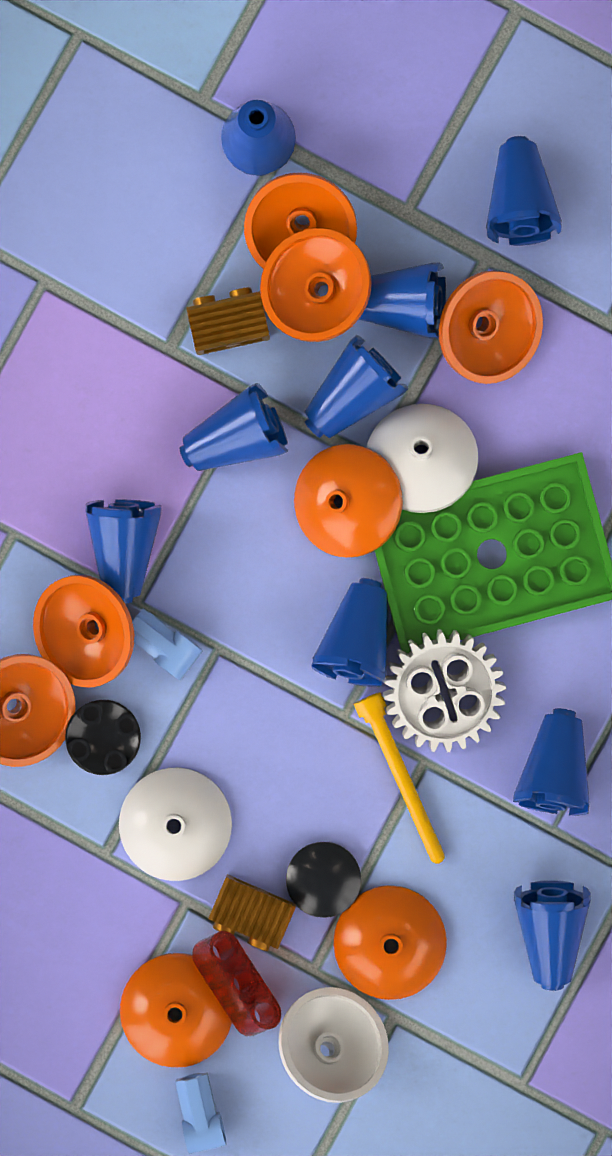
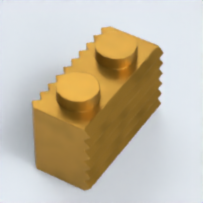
M247 287L229 292L230 298L215 301V296L213 295L194 299V306L186 307L196 354H209L211 352L270 340L260 291L252 293L251 288Z
M227 874L208 919L215 922L213 925L215 930L229 936H234L237 931L249 937L248 944L268 952L270 946L276 949L279 948L295 911L296 904Z

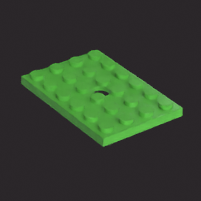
M582 452L475 480L458 501L438 511L415 513L402 510L399 523L392 536L386 543L374 551L384 589L387 592V600L400 649L407 654L412 651L408 641L411 639L418 646L423 644L422 633L424 632L432 641L436 640L438 629L442 630L445 639H449L453 630H457L460 640H463L468 634L475 637L612 600V560ZM486 540H497L506 549V560L499 568L488 569L482 566L477 558V550L480 544Z

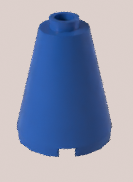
M251 100L237 107L227 117L223 125L221 141L226 157L235 168L245 174L263 176L287 164L294 152L296 135L294 125L284 110L275 104L263 100Z
M514 136L507 139L506 143L502 144L499 148L486 224L487 237L496 243H499V237L509 238V245L514 246L545 242L551 239V232L555 229L558 234L561 232L562 220L536 143L530 141L525 136Z
M428 263L372 275L368 304L358 320L427 338H439V329H436L437 319L441 318L446 304V278L438 277L437 271L444 269L443 264Z
M358 335L350 340L304 411L308 417L305 421L306 426L319 438L323 435L332 438L400 397L408 390L406 384H397L401 376L377 350L372 348L368 352L361 346L365 340Z
M255 383L249 386L183 437V445L179 447L183 461L188 467L193 466L197 471L280 456L288 452V449L285 447L288 441L275 407L270 408L267 404H264L262 399L269 396L260 384Z
M115 499V503L108 504V507H104V500L86 503L85 512L99 578L112 587L125 604L132 603L133 597L141 595L161 517L162 506H155L154 502L126 499Z
M361 578L359 583H352L312 658L311 667L316 672L335 680L337 675L349 678L348 683L367 687L382 686L386 678L387 592L381 588L382 584L380 582Z
M555 708L553 709V714H546L544 716L514 792V803L519 802L521 807L551 814H557V811H563L566 808H570L569 815L572 816L589 813L590 804L583 723L581 719L575 717V711Z
M536 881L531 882V890L522 892L521 885L514 891V902L533 980L541 984V988L545 990H561L564 988V985L572 980L591 901V893L584 886L582 893L574 890V883Z

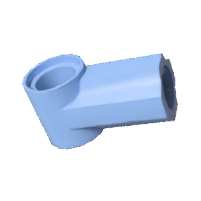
M144 608L132 620L134 642L155 658L154 661L178 680L183 678L203 652L201 648L177 630L175 632L172 631L161 620Z
M208 1072L191 1074L176 1079L179 1103L184 1117L182 1128L188 1153L192 1154L226 1146L224 1126L220 1112H216Z

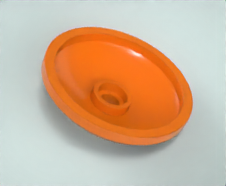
M310 173L285 174L267 182L254 195L245 215L244 235L246 244L255 261L263 269L274 249L286 238L306 229L324 228L339 232L354 243L357 237L356 214L348 197L331 181ZM304 215L309 219V223L301 225L296 221V218Z
M324 228L306 229L286 238L274 249L264 266L260 286L262 303L272 323L290 337L306 342H321L333 339L350 329L361 317L368 304L371 292V273L368 262L360 248L352 240L339 232ZM322 285H328L327 294L319 296V288Z
M485 271L463 281L448 298L439 323V342L442 353L450 367L462 377L483 384L498 383L520 372L529 363L540 343L543 329V314L539 299L528 283L520 277L504 271ZM482 317L481 326L476 328L477 320Z
M353 444L329 447L316 454L305 465L298 478L294 493V508L298 523L305 536L316 547L328 554L347 558L363 556L377 550L392 536L401 517L402 490L396 473L380 454L367 447ZM337 495H340L343 499L341 508H337L334 504V499Z
M71 575L52 583L40 596L33 617V632L38 651L42 658L56 665L65 674L70 684L79 687H97L112 681L123 672L133 652L134 628L127 606L112 587L92 576ZM95 621L98 624L99 631L95 627Z
M16 654L0 659V764L10 767L32 765L49 757L65 741L68 722L75 713V696L68 678L56 665L39 656ZM12 699H16V707L12 710H8V702Z
M379 886L359 894L354 903L341 913L334 932V953L343 975L359 991L379 999H402L424 989L440 971L446 954V932L437 910L422 895L401 886ZM388 939L396 940L398 942L397 950L387 952L384 949L385 941Z
M185 953L160 955L141 965L127 982L120 1003L122 1028L132 1047L147 1060L166 1067H187L200 1063L210 1057L226 1039L233 1018V1000L223 976L207 961ZM171 1008H179L182 1011V1018L172 1020L168 1015V1011Z

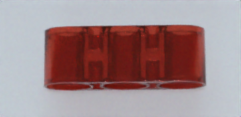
M220 931L195 944L192 958L197 969L235 1028L241 1034L255 1036L279 1024L281 1008L233 934L227 931ZM213 946L217 949L219 958L215 955ZM234 978L237 980L239 984V990L236 988L234 984ZM255 1010L259 1015L260 1022L256 1019Z

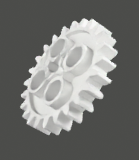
M438 629L436 640L431 641L424 632L422 633L423 644L418 646L410 639L408 642L412 651L407 654L398 649L397 654L401 659V663L389 662L388 664L390 670L395 673V676H387L384 683L392 687V689L382 692L384 700L394 702L385 707L388 715L398 714L392 720L395 728L406 725L402 731L405 739L416 734L415 744L417 747H421L426 740H429V747L432 752H435L439 742L443 743L447 752H451L452 742L458 741L461 748L466 749V737L470 736L478 743L480 739L477 730L481 728L490 732L491 728L487 723V719L500 718L498 712L493 707L505 705L504 699L496 695V693L506 690V686L501 681H495V679L503 675V671L500 667L490 668L497 659L493 654L483 657L487 649L484 643H480L472 648L474 644L472 635L468 634L460 642L457 630H453L450 638L445 639L442 630ZM458 659L465 661V667L461 673L457 675L447 673V667L450 662ZM434 660L438 661L443 680L449 688L448 695L457 716L455 721L450 720L446 704L440 695V687L431 665ZM425 672L430 675L429 681L425 686L414 687L411 685V680L415 674ZM472 694L477 696L475 705L470 709H461L459 707V701L465 695ZM431 707L440 708L442 712L437 720L428 722L423 719L427 709Z

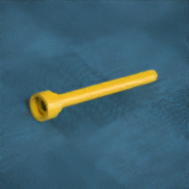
M378 692L355 702L353 705L359 718L363 717L366 723L370 722L430 860L435 864L441 863L445 858L444 852L384 719L386 715L384 707L387 705L382 693Z

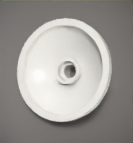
M413 404L391 412L378 423L367 443V448L380 454L396 473L402 490V510L427 513L452 505L468 491L477 472L478 448L473 433L459 416L440 406ZM418 445H425L428 451L424 454H418L414 449Z
M178 767L161 769L142 778L126 796L119 816L120 838L130 859L147 874L169 881L188 880L212 868L224 854L232 830L231 811L220 788L205 775L191 769ZM170 819L180 821L181 830L179 832L172 833L168 830L167 822Z
M325 987L306 993L288 1009L279 1031V1052L288 1075L301 1090L319 1100L342 1103L357 1099L370 1091L378 1083L385 1071L389 1045L384 1024L377 1012L366 1000L348 990ZM321 1045L329 1049V1056H324L321 1053Z

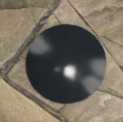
M96 700L80 707L69 720L65 734L66 747L72 760L81 769L96 775H110L126 768L137 755L141 741L140 728L135 716L125 706L111 700Z
M316 842L305 846L292 858L286 873V887L291 900L303 912L315 917H332L347 910L356 900L361 887V872L356 859L348 850L333 842Z

